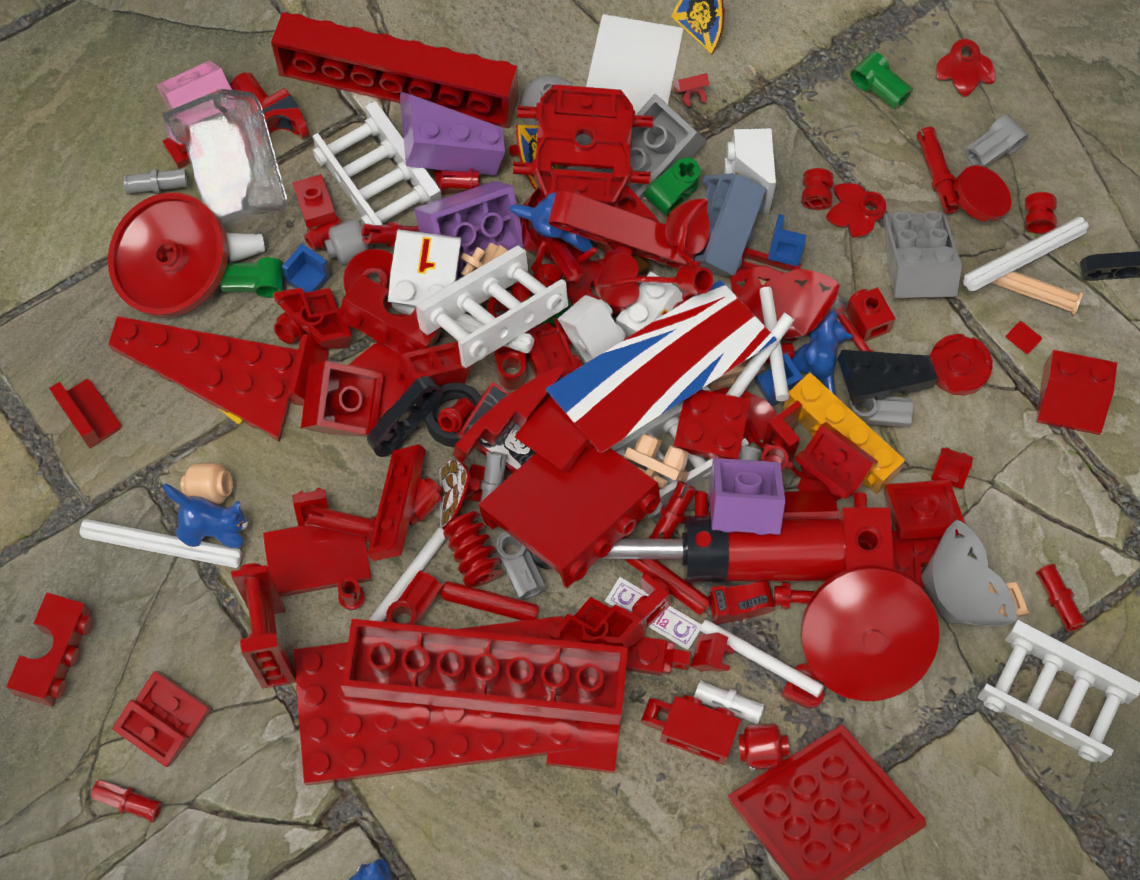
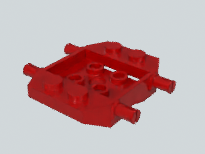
M553 84L540 98V103L537 102L536 107L518 105L517 118L535 119V121H538L536 159H533L532 163L514 161L513 175H531V177H534L543 199L556 191H568L614 207L628 184L650 185L651 171H632V166H630V145L632 128L652 129L654 116L636 115L632 103L622 90ZM585 134L590 136L593 141L589 145H580L577 143L576 137ZM551 164L565 167L580 166L593 167L595 169H613V173L551 169Z

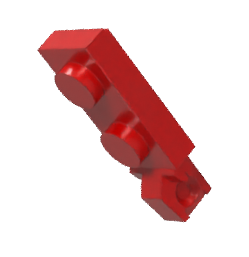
M642 637L637 643L628 647L626 671L661 676L662 673L670 674L671 668L688 670L691 652L674 649L675 643L666 642L667 640Z

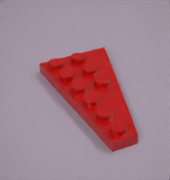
M117 316L108 343L111 350L142 367L145 366L153 370L167 381H173L182 386L187 392L226 413L233 414L242 419L245 424L269 434L271 438L280 442L291 402L288 389L298 352L297 349Z

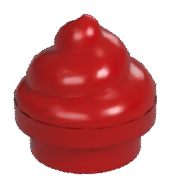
M286 312L277 317L274 331L278 338L287 344L300 341L301 336L305 334V330Z

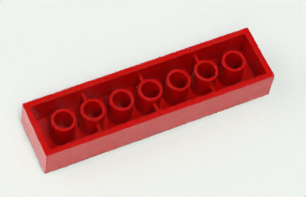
M282 12L271 40L279 76L399 104L400 93L404 92L507 129L510 127L518 102V67L504 60H490L482 58L477 54L455 52L447 47L429 46L416 40L407 41L394 38L386 33H372L359 27L338 25L329 20L320 21L307 18L298 13L289 14Z
M351 618L341 687L345 696L620 725L628 647Z

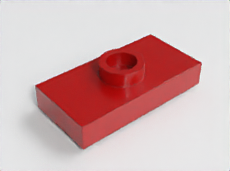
M322 174L292 182L307 228L337 220Z

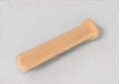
M1015 271L991 282L1071 311L1073 316L1076 314L1084 293L1080 292V294Z

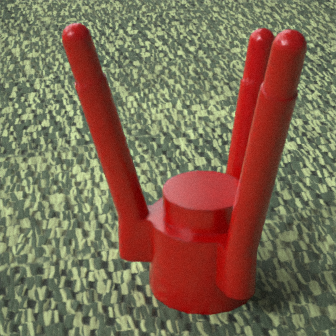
M542 241L536 260L531 265V270L534 272L532 276L544 286L549 287L561 280L564 275L556 265L550 263L542 264L547 247V242ZM593 247L576 258L578 264H582L597 252V248Z

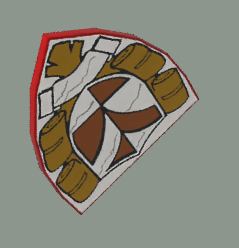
M450 460L439 468V486L442 489L439 494L443 498L439 503L440 528L442 529L455 519L463 500L481 502L482 489H479L480 481L477 478L470 479L471 474L467 466L460 460Z

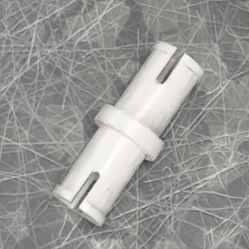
M700 680L694 695L704 705L728 709L736 717L743 718L754 724H759L765 707L763 703L738 695L737 691L733 689L729 691L720 689Z

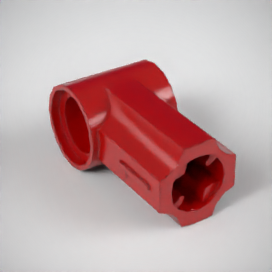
M419 570L400 598L388 607L386 611L387 622L394 623L398 615L407 614L411 617L407 624L418 625L444 588L443 585L429 573Z

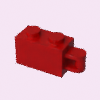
M683 695L682 698L675 696L672 705L649 698L641 718V723L661 731L660 742L725 765L740 719L735 718V714L728 709L716 707L713 710L702 706L701 700L689 695ZM659 711L668 714L666 722L656 719Z

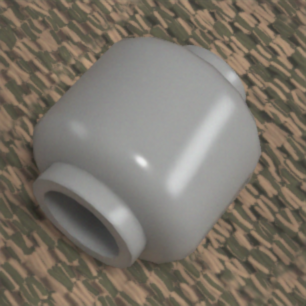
M349 220L332 226L328 233L329 239L324 241L330 259L336 257L340 264L347 265L356 254L372 248L373 244H364L362 238H369V236H361V231L365 224L360 225L356 220Z

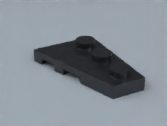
M842 349L838 356L839 365L853 406L862 404L864 399L872 397L876 400L885 399L888 394L894 392L907 394L933 388L938 380L929 355Z

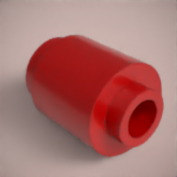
M429 477L425 480L419 478L409 524L415 526L418 521L422 523L443 500L439 494L442 491L441 487Z

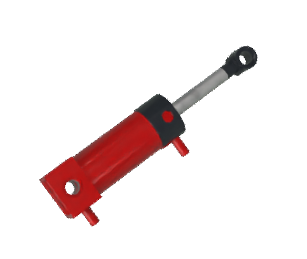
M697 491L694 494L695 516H685L684 532H682L681 539H620L612 546L609 554L600 559H681L682 566H684L685 583H726L727 581L826 582L832 576L858 566L875 565L894 569L890 508L867 507V494L857 492L853 495L854 507H843L838 518H782L780 534L760 535L753 532L737 531L727 533L721 530H712L711 515H708V494L705 491ZM531 552L532 559L537 566L543 569H553Z

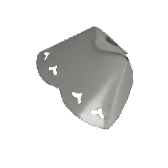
M955 520L946 529L921 575L928 595L934 601L942 618L948 623L977 626H1005L1015 623L1017 621L1016 606L1006 583L998 574L988 568L987 552L974 531L965 523ZM955 529L958 530L959 534L964 535V538H954ZM970 547L973 548L972 553L976 555V560L970 556H967V554L970 551ZM989 582L993 584V589L997 590L998 594L988 592ZM1002 605H1005L1004 612L1008 615L1007 617L998 613Z

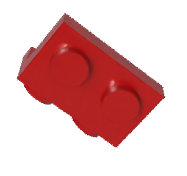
M827 422L820 425L806 449L798 453L794 459L801 465L802 470L806 474L817 477L827 485V489L832 494L844 499L849 498L860 490L878 463L875 458Z

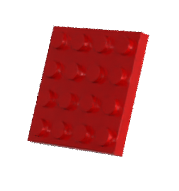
M842 724L785 759L780 768L769 769L728 795L730 805L789 880H844L926 827L924 816Z

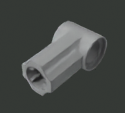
M1005 114L992 124L986 134L967 146L965 154L972 166L987 167L1005 153L1011 155L1020 149L1029 138V135L1008 114Z
M887 396L885 399L876 400L874 397L864 399L863 403L858 405L865 406L869 410L868 413L859 412L855 407L857 405L853 406L851 399L849 401L848 408L868 426L883 425L908 428L911 426L913 415L912 398Z
M506 531L502 533L497 539V556L510 579L518 599L528 600L537 596L546 589V586L529 550ZM513 544L517 545L520 551L517 554L509 555L503 549Z

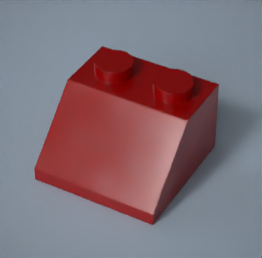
M1053 349L1043 368L1036 422L1100 435L1114 393L1118 362Z
M329 361L309 365L300 428L327 434L367 437L369 432L378 423L384 373Z

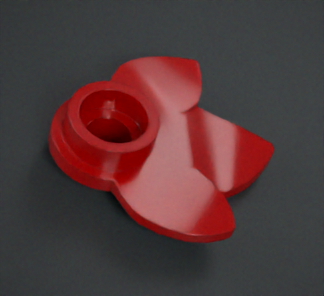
M970 39L956 41L951 47L950 53L943 56L936 66L937 80L952 79L956 90L964 98L972 93L979 81L985 84H993L996 77L992 61L980 54L978 45ZM961 49L969 50L970 57L963 56Z
M842 183L833 187L840 203L830 209L826 219L837 227H849L850 234L854 238L863 237L873 230L875 221L880 220L885 215L887 205L882 195L877 192H866L858 184ZM866 206H873L875 210H869Z

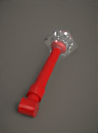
M837 294V298L828 313L831 310L837 313L836 318L839 319L846 331L853 335L851 339L859 351L874 352L868 347L844 314L848 299L846 297L840 298Z

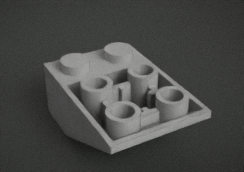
M902 211L885 213L883 220L889 279L894 298L957 297L962 264L946 214L937 211H927L925 213H907Z

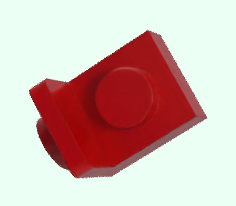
M647 573L641 577V588L649 596L643 595L632 607V613L643 619L645 630L670 606V593H668L670 590L667 585L658 577L653 579Z

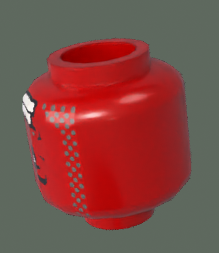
M774 723L748 725L744 730V734H739L741 762H746L751 770L780 768L783 756H789L788 735H781L779 726Z

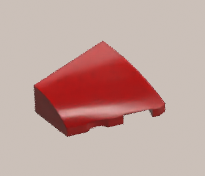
M302 287L273 294L274 301L319 345L330 349L348 348L352 335L348 325L337 318L340 309L337 308L330 288L304 293Z
M589 597L574 616L569 613L550 634V639L630 647L637 643L646 632L641 617L617 604L610 608Z

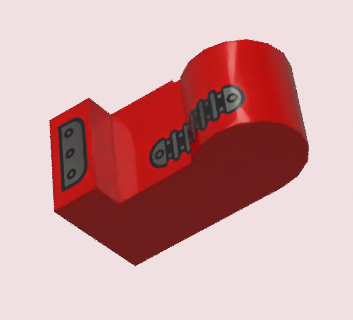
M767 581L754 582L744 586L725 587L722 585L711 587L708 598L711 600L710 610L713 623L716 625L766 615L775 610L770 585Z

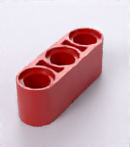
M492 297L490 299L488 312L495 318L499 317L496 315L497 312L509 311L496 298ZM506 346L495 350L494 357L500 385L508 390H516L524 385L526 382L525 353ZM510 367H515L520 370L516 374H508L505 372V370Z

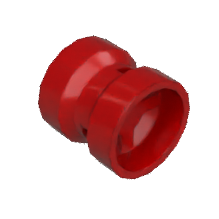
M812 168L804 172L802 184L805 190L802 192L801 203L804 207L811 210H824L832 205L833 194L830 191L834 181L832 172L823 168Z
M1035 192L1026 197L1025 209L1028 215L1025 217V228L1027 231L1034 234H1045L1057 227V217L1053 214L1057 208L1055 195L1048 192Z

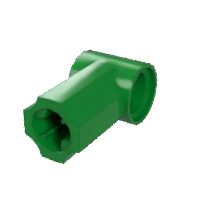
M875 51L865 57L850 72L851 80L859 89L873 91L893 109H899L913 91L910 85L890 70V65L886 58Z
M272 257L260 258L256 263H227L224 275L220 281V288L222 292H255L258 296L273 298L275 292L283 290L284 272L282 266L284 263Z

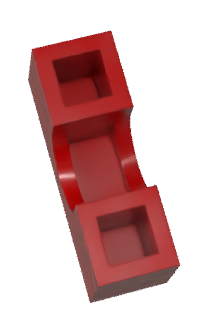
M364 275L360 276L343 297L337 318L399 354L433 347L439 339L442 327L426 335L419 328L416 308L410 315L404 317L390 314L384 308L389 290Z
M46 592L33 624L42 633L53 636V645L51 650L41 658L31 659L19 655L6 686L15 696L50 707L54 706L56 699L62 697L66 688L65 677L70 667L76 664L79 657L80 649L78 646L82 636H86L92 626V612L84 603Z

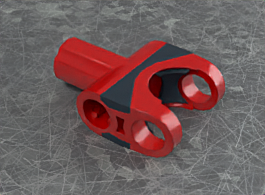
M243 72L237 75L230 83L233 94L244 108V110L231 116V120L247 147L260 160L264 161L271 157L266 145V139L273 131L279 129L288 130L294 135H298L300 139L309 136L305 120L296 102L285 88L267 96L251 72Z

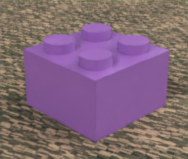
M713 458L709 487L712 530H721L727 533L734 531L753 532L760 535L780 534L785 505L780 462Z

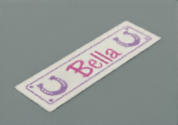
M619 577L605 602L612 606L617 604L632 613V607L635 602L643 595L647 597L649 595L642 589ZM669 606L649 628L689 650L700 632L702 624Z

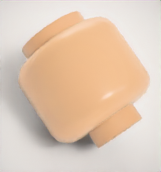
M195 463L190 465L186 474L182 476L180 486L182 493L189 497H203L219 505L230 496L233 481L231 473L220 463Z

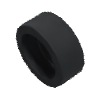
M452 382L440 386L443 391L442 398L425 417L430 435L435 441L447 447H455L460 440L456 436L459 430L457 432H445L440 428L436 418L439 406L446 401L467 398L475 407L481 398L477 390L471 386Z

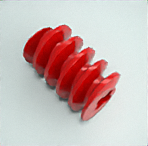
M479 511L468 512L456 517L443 531L445 539L449 540V549L454 551L453 558L455 562L460 563L458 570L461 574L465 575L463 581L466 586L470 587L486 585L504 573V570L494 571V568L501 562L499 558L489 559V556L496 551L495 547H484V544L491 539L489 534H478L485 529V524L481 522L473 523L481 516Z

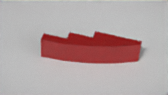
M558 366L528 381L500 400L478 419L457 442L452 456L464 462L482 438L493 446L511 422H514L521 428L550 395L546 388L560 380L565 369Z

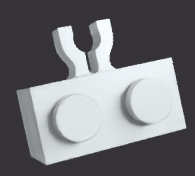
M587 295L582 297L558 318L584 364L626 338L624 330L614 322L611 316L613 313L611 307L602 299L598 300Z

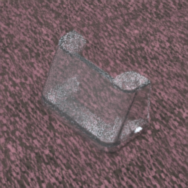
M219 89L162 113L168 137L176 143L186 144L201 202L217 214L224 228L270 216L285 210L287 199L262 107L253 93Z

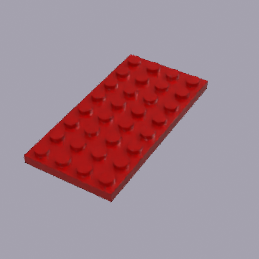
M555 616L539 618L533 621L523 620L459 628V630L550 639V634L560 624L563 617ZM348 642L293 649L305 786L543 756L549 752L580 749L577 720L345 696L341 684Z

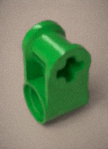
M688 157L677 160L664 174L657 177L648 186L644 197L662 214L668 217L673 209L683 203L698 189L700 165L696 160Z

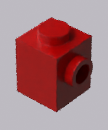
M878 287L869 291L862 289L854 293L850 297L845 311L850 322L865 342L889 333L896 319Z

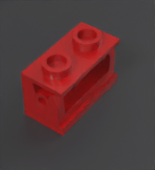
M554 318V328L551 323H544L525 332L534 338V345L531 351L526 353L535 378L558 366L565 369L563 378L578 369L579 365H582L577 354L572 355L569 348L572 342L565 330L561 328L557 318Z

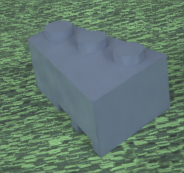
M738 173L706 175L703 177L702 184L707 186L705 199H708L707 211L710 233L705 248L695 254L694 261H699L700 267L708 268L717 276H733L741 266L742 254L746 243L752 236V227L757 213L763 206L766 188Z

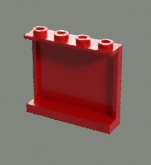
M594 446L592 450L585 447L567 474L535 453L483 499L478 506L483 521L492 530L497 526L501 527L561 575L563 586L568 588L575 581L582 579L588 569L598 559L607 556L612 546L623 536H628L640 520L646 515L653 513L661 502L657 481L613 449L609 448L600 453Z

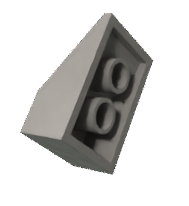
M654 94L636 114L653 115V128H632L630 166H632V171H651V184L657 177L664 174L675 164L677 160L685 157L692 158L707 140L658 95ZM601 169L604 173H613V169ZM636 183L629 185L640 199L644 198V193L649 186L648 184Z

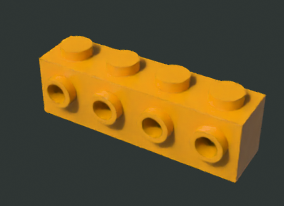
M808 373L788 392L789 399L785 401L783 408L786 409L799 400L803 406L798 422L810 432L812 437L820 425L827 422L878 461L863 484L869 487L876 495L885 488V484H889L899 474L905 459L811 373Z

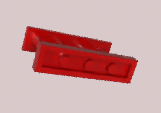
M259 563L242 565L240 570L231 571L232 580L249 610L252 630L249 638L240 639L241 653L262 689L296 683L294 669L277 636L275 614L284 613L286 609L267 565L261 566Z

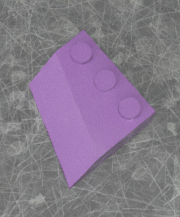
M404 92L400 93L407 167L448 171H469L470 168H473V171H479V174H497L505 154L502 127Z
M493 181L414 208L419 232L461 238L457 280L464 277L461 275V272L466 263L460 260L462 253L472 256L477 247L485 251L489 243L497 246L501 245L508 251L517 245L521 248L524 246L520 217L509 210L511 205H517L512 185Z

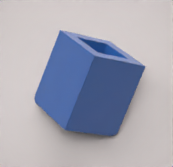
M778 214L768 259L798 266L805 245L806 235L783 230L782 226L785 215Z
M301 244L282 266L287 284L293 288L302 287L304 293L320 290L331 278L327 261L304 244Z
M785 353L783 354V361L789 392L803 377L789 355ZM772 369L756 376L755 383L768 403L773 407L782 402L776 400Z

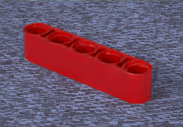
M556 191L548 220L549 225L614 248L623 246L632 249L631 254L676 269L690 266L677 254L678 246L667 243L665 239V224L575 193ZM695 254L688 256H690L694 260Z

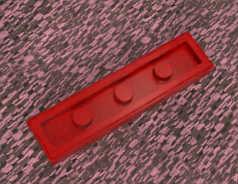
M420 444L392 452L367 553L373 562L402 555L426 452Z

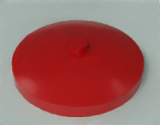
M175 192L162 193L141 201L122 218L111 238L108 250V271L114 289L129 306L150 316L162 318L175 317L194 310L212 295L224 275L228 260V239L225 228L217 214L210 207L187 194Z
M858 566L832 576L813 594L802 617L801 645L812 672L831 691L853 700L880 701L907 691L926 674L938 649L939 622L929 597L910 577L897 570L883 566Z

